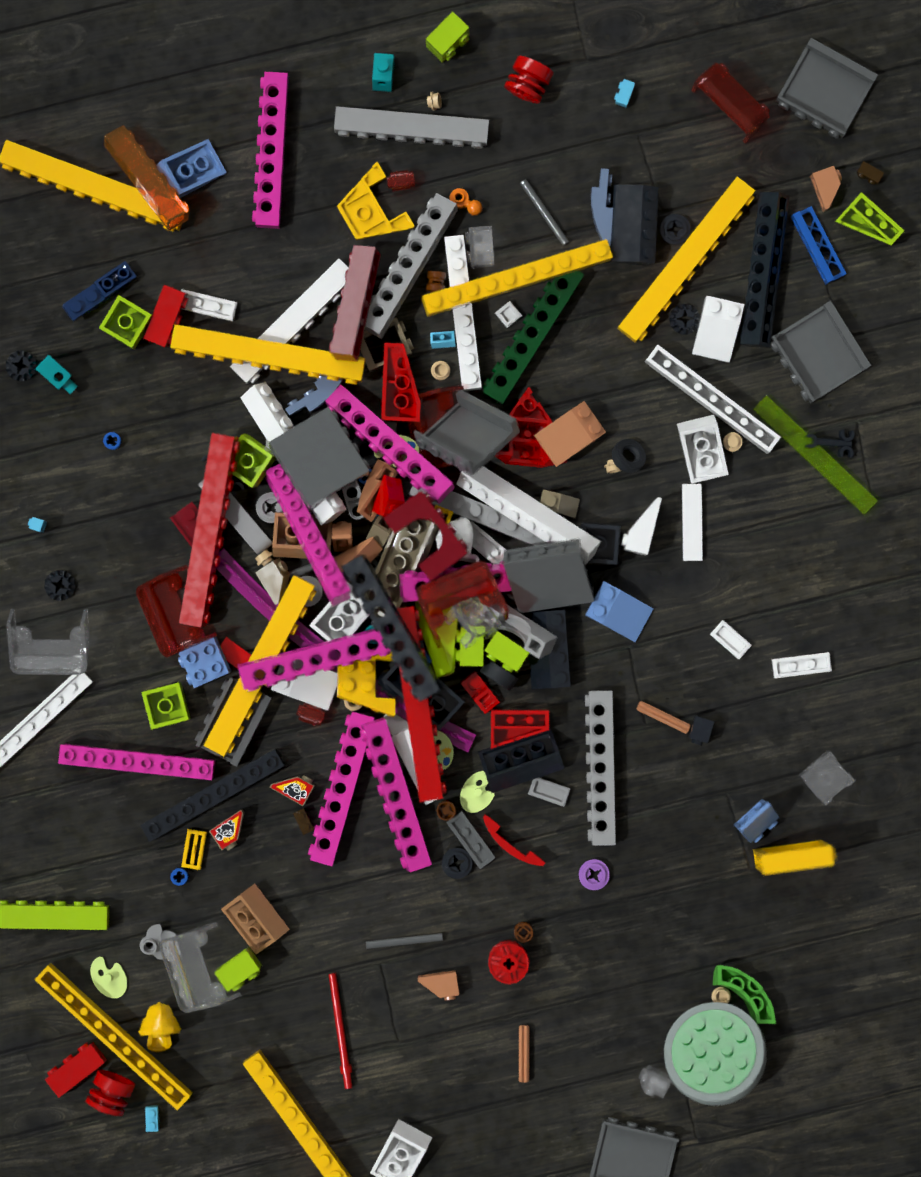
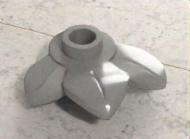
M155 924L147 930L146 936L140 941V949L144 954H153L157 959L172 958L174 954L169 946L175 941L177 935L169 930L162 931L161 925ZM151 942L153 945L148 947L146 943Z

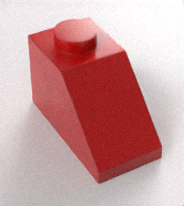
M383 475L372 512L386 517L405 503L401 479Z

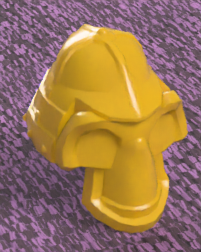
M158 1002L147 1010V1015L142 1021L139 1033L140 1035H148L147 1048L149 1050L162 1052L172 1046L170 1034L180 1033L181 1028L169 1005Z

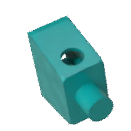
M374 54L372 88L374 91L392 92L395 55Z
M50 354L36 368L58 390L62 387L71 394L77 388V385L70 379L72 375ZM59 372L63 375V379L58 381L54 377L55 373Z

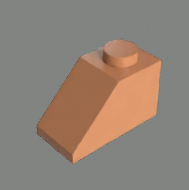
M834 166L812 173L810 176L823 212L829 209L842 180L839 170H835Z
M340 521L332 524L334 552H345L353 547L351 523Z
M456 970L418 975V982L439 998L444 997V1000H453L459 995Z

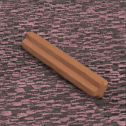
M640 701L637 706L638 711L685 734L688 733L691 727L690 724L643 701Z
M528 1025L519 1026V1082L523 1083L529 1082Z

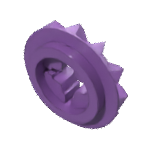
M588 860L580 867V882L587 889L599 890L609 880V869L600 860ZM589 868L593 869L594 871H599L601 869V871L597 874L599 882H597V880H595L594 878H589L587 880V878L591 875Z

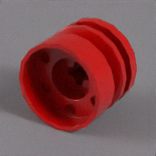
M518 56L512 69L519 75L509 74L508 79L510 81H506L504 87L516 97L538 104L542 100L540 95L545 93V90L539 84L549 85L554 72L538 61Z
M505 940L493 946L489 953L488 965L491 974L496 980L501 983L512 984L524 978L528 971L529 961L527 952L521 944L516 941ZM507 958L514 962L509 968L506 964H503V962L507 961Z
M99 1069L93 1083L100 1089L91 1088L89 1091L91 1095L87 1096L86 1103L102 1113L123 1116L125 1110L122 1107H126L128 1103L121 1097H131L136 1084L122 1075Z

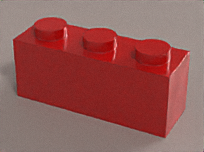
M168 285L163 286L143 339L163 347L171 345L174 325H180L182 320L180 313L182 308L185 309L189 301V298H187L188 293Z
M86 1042L77 1049L79 1051L78 1054L74 1057L70 1054L62 1061L64 1064L61 1067L57 1068L55 1066L47 1072L49 1076L45 1081L58 1098L107 1061L94 1042L89 1045Z

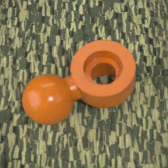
M457 188L451 192L450 200L457 203L458 209L467 207L471 215L481 213L482 204L477 200L470 201L469 195L464 189ZM462 195L463 197L461 200H456V196Z

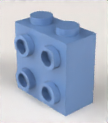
M217 637L179 652L180 657H178V661L182 668L185 667L187 671L186 679L189 685H193L194 688L232 672Z

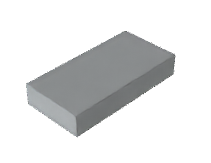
M536 778L532 780L528 794L564 807L570 788L542 778Z

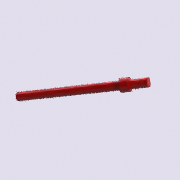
M331 973L328 975L341 1058L340 1072L343 1074L345 1089L352 1088L350 1074L352 1073V1067L348 1060L336 973Z

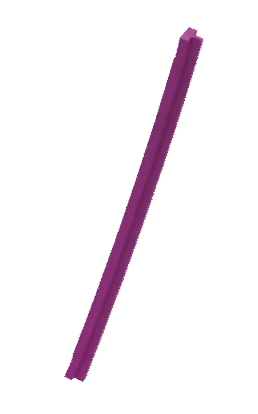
M223 548L219 552L218 556L221 559L216 569L270 621L279 604L275 605L269 594ZM299 620L296 623L299 626L295 634H290L289 636L301 648L325 642ZM336 650L330 652L332 659H337L340 656V653ZM318 654L312 656L319 662L322 659ZM335 665V666H334L335 668L332 669L331 671H334V672L337 673V665ZM376 679L375 697L395 699V714L407 720L404 699L400 696L395 698L392 695L387 696V692L381 691V686L378 685L379 680ZM449 721L440 729V731L447 735L452 745L466 752L469 751L476 737L475 734Z

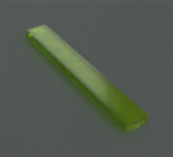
M767 395L753 409L863 515L878 501L821 446L816 445L814 448H805V445L812 443V439L806 438L805 435L807 433Z

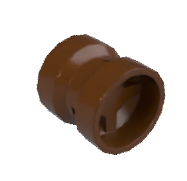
M428 271L427 278L429 283L426 285V291L437 292L445 289L444 280H446V273Z
M445 800L438 804L437 815L440 819L447 821L454 817L456 809L451 801Z
M519 922L516 924L514 935L517 941L525 943L532 939L533 929L529 923Z

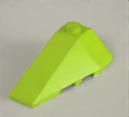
M459 596L415 601L416 610H419L420 616L418 623L422 630L436 676L440 678L453 673L457 652L455 639L459 631L457 623L458 618H461Z

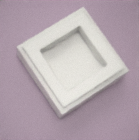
M511 301L495 312L506 328L522 317Z

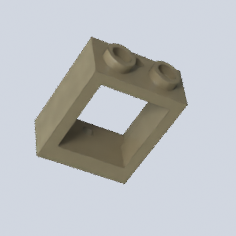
M394 318L388 328L395 326L408 357L412 355L411 350L414 347L410 338H405L403 332H406L403 321L399 322L397 318ZM364 331L360 350L366 359L365 362L369 372H373L383 367L384 360L376 364L374 363L364 340L373 334Z

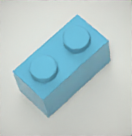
M625 79L623 82L620 81L618 87L620 91L616 93L614 98L616 100L615 104L627 107L635 85L634 82Z
M454 331L430 333L432 349L456 347Z
M35 517L29 519L28 526L30 529L44 533L47 521Z
M159 1105L146 1106V1132L159 1131Z

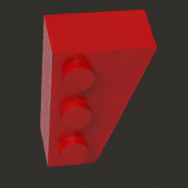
M491 710V749L549 730V710Z

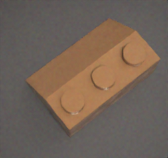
M275 512L272 544L273 557L307 559L284 513ZM310 514L331 553L332 522L321 525L315 515Z
M255 884L221 909L255 954L261 952L290 930Z

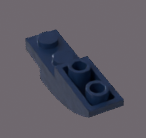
M124 261L96 280L93 285L64 303L62 308L74 322L110 299L137 276L126 261Z

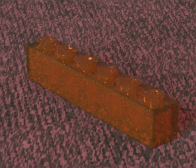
M123 125L104 135V146L168 231L188 221L190 211L188 205L180 200L176 189L170 187L166 176L158 171L154 160L149 159L146 155L144 147L141 144L138 145L134 134Z

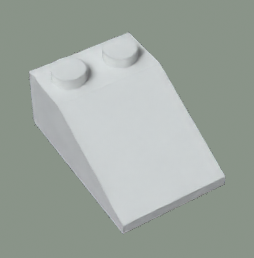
M706 296L692 354L729 363L744 304Z
M710 415L678 423V432L691 484L729 475L715 416Z
M656 498L629 529L627 534H623L621 545L624 546V551L644 556L648 555L662 498Z
M348 582L346 583L350 589V599L334 607L329 602L309 625L327 641L354 634L369 616L363 611L361 599L356 598L352 591L354 587Z
M299 659L292 663V667L295 669H299L303 665V661ZM283 665L279 666L277 674L284 671ZM316 670L314 675L305 676L301 674L292 681H286V679L279 680L278 684L273 685L271 690L329 711L337 689V673L331 670Z
M398 1119L370 1174L376 1177H412L432 1137Z

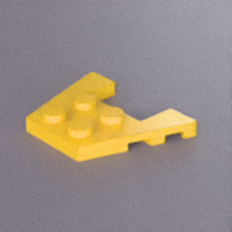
M378 162L372 166L359 183L337 205L338 210L356 240L415 228L407 212L388 221L370 190L371 186L386 178Z
M391 653L386 656L373 655L372 659L367 661L354 660L353 664L348 666L337 665V697L357 705L366 706L373 711L382 712L389 717H395V699L375 697L376 661H392L391 656L393 654Z

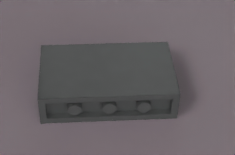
M230 677L229 680L225 679L221 689L223 692L220 697L217 696L212 704L215 708L212 714H207L203 722L206 726L203 731L199 730L195 741H197V747H201L237 767L273 697L263 693L259 702H254L251 707L254 711L250 719H245L242 724L245 727L240 737L236 736L233 741L236 744L231 754L227 753L225 756H222L205 747L204 744L238 682L237 679Z

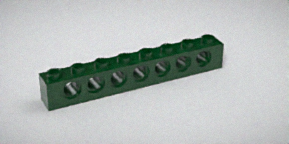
M575 271L556 277L553 282L548 281L543 289L546 292L543 298L538 297L533 305L536 309L532 315L528 313L523 321L525 324L522 331L518 329L512 338L515 340L512 347L507 346L502 354L505 358L501 363L497 362L492 372L495 374L491 379L487 378L482 386L484 395L500 405L504 404L584 277L583 273ZM565 280L568 287L560 289L557 286V282ZM554 296L557 298L558 303L551 306L547 303V298ZM540 312L546 313L547 320L540 322L536 317L537 314ZM533 328L537 331V336L530 338L527 336L526 331ZM523 344L527 347V352L519 354L516 351V347ZM512 360L516 362L517 368L515 370H508L506 363ZM504 377L507 383L505 386L500 387L496 384V379Z

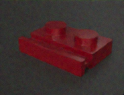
M190 502L170 517L191 547L193 545L198 516V508L193 502Z

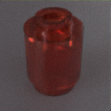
M413 171L390 172V177H387L388 188H392L394 192L414 187Z
M305 702L304 705H299L296 715L299 716L298 720L313 726H321L326 712L322 708Z

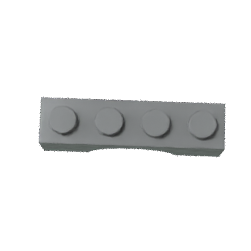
M497 598L484 603L478 620L492 629H502L514 633L523 640L525 644L524 649L539 659L552 652L557 636Z

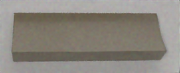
M417 520L396 535L392 531L375 570L397 609L406 608L408 602H403L400 596L399 574H404L405 571L409 570L422 571L419 564L427 559L439 530L431 521ZM369 590L367 593L369 600L372 601L375 598L373 590ZM380 606L377 609V614L383 617L385 609Z

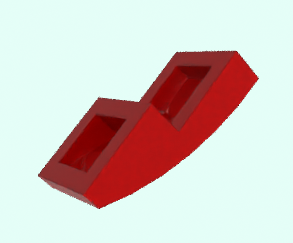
M475 670L460 681L484 714L500 703Z

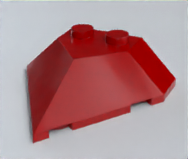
M530 387L526 389L509 414L516 418L520 432L494 456L503 463L539 468L553 466L554 463L534 436L550 425L552 421L540 402L537 403L533 397Z

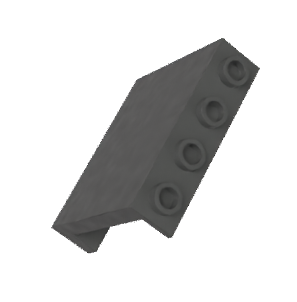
M811 38L776 102L779 103L778 106L782 109L794 111L798 118L803 120L806 118L812 121L811 124L816 128L828 130L829 135L835 138H843L878 75Z
M831 300L771 337V348L775 353L778 352L780 354L781 364L785 369L788 368L792 374L790 375L791 380L795 385L798 384L802 390L800 392L801 396L810 403L871 366Z
M460 389L455 394L458 403L424 434L415 430L414 435L419 448L431 452L435 457L444 459L450 465H455L462 472L474 475L520 431L516 418Z
M329 407L269 441L270 450L309 511L315 508L317 503L364 475L366 477L369 476L370 466L365 458L361 459L358 454L360 453L358 446L355 443H351L348 438L350 435L347 429L340 426L338 415L335 411L331 412Z
M580 539L504 551L503 565L519 613L594 602V587H591L581 553Z
M614 1117L603 1118L589 1177H669L679 1138L672 1131L664 1130V1133L658 1132L655 1127L646 1126L642 1128L638 1127V1124L627 1121V1124L619 1122V1119Z

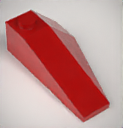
M384 343L381 420L420 422L421 402L405 346L400 343Z

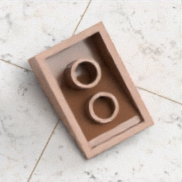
M583 401L534 436L557 467L596 441L606 431L585 401Z

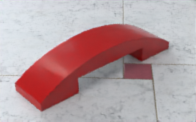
M484 814L483 819L488 831L505 851L526 863L544 866L545 861L534 852L529 850L524 855L497 833L500 825L487 814Z

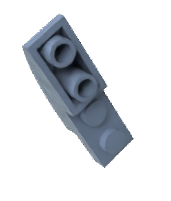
M601 169L599 187H592L591 208L600 240L607 239L610 247L613 208L606 207V205H610V194H607V187L611 186L612 175H609V169Z
M319 375V378H316L317 381L314 382L318 389L316 391L314 389L307 391L303 394L305 397L299 401L294 399L287 404L288 408H286L287 413L291 417L307 407L311 414L326 403L325 400L342 384L344 379L338 378V381L327 380V376Z

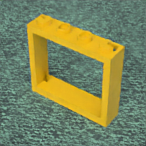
M822 840L753 849L755 868L762 874L834 865L833 860H836L835 849Z

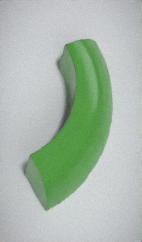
M721 965L715 967L713 975L714 986H722L735 992L744 1001L749 1010L750 1017L757 1024H776L772 1003L764 992L763 987L753 977L733 967Z

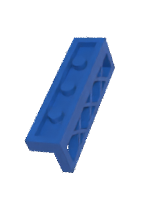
M812 206L793 214L791 219L825 285L846 275ZM808 212L813 218L811 226L807 225L802 215ZM812 230L820 232L822 236L820 243L815 242L811 234ZM821 247L829 249L830 256L828 260L824 259L821 254ZM829 264L836 265L840 273L833 276L829 269Z

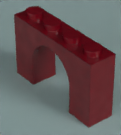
M419 491L384 517V521L395 535L417 520L431 521L439 528L442 535L440 548L419 564L420 569L431 582L468 554L466 551L468 546L463 539L458 540L454 535L457 531L451 523L448 525L443 520L445 515L439 507L437 509L433 507L431 496L427 492Z

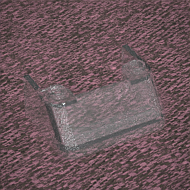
M15 609L10 610L6 625L10 669L14 673L21 675H80L86 671L89 652L88 609L83 611L80 626L74 627L71 630L70 640H32L31 630L25 626H16Z
M217 922L179 933L160 942V951L178 1006L184 1013L218 1006L241 996L240 992L227 995L221 983H211L200 947L207 943L206 931L218 926Z

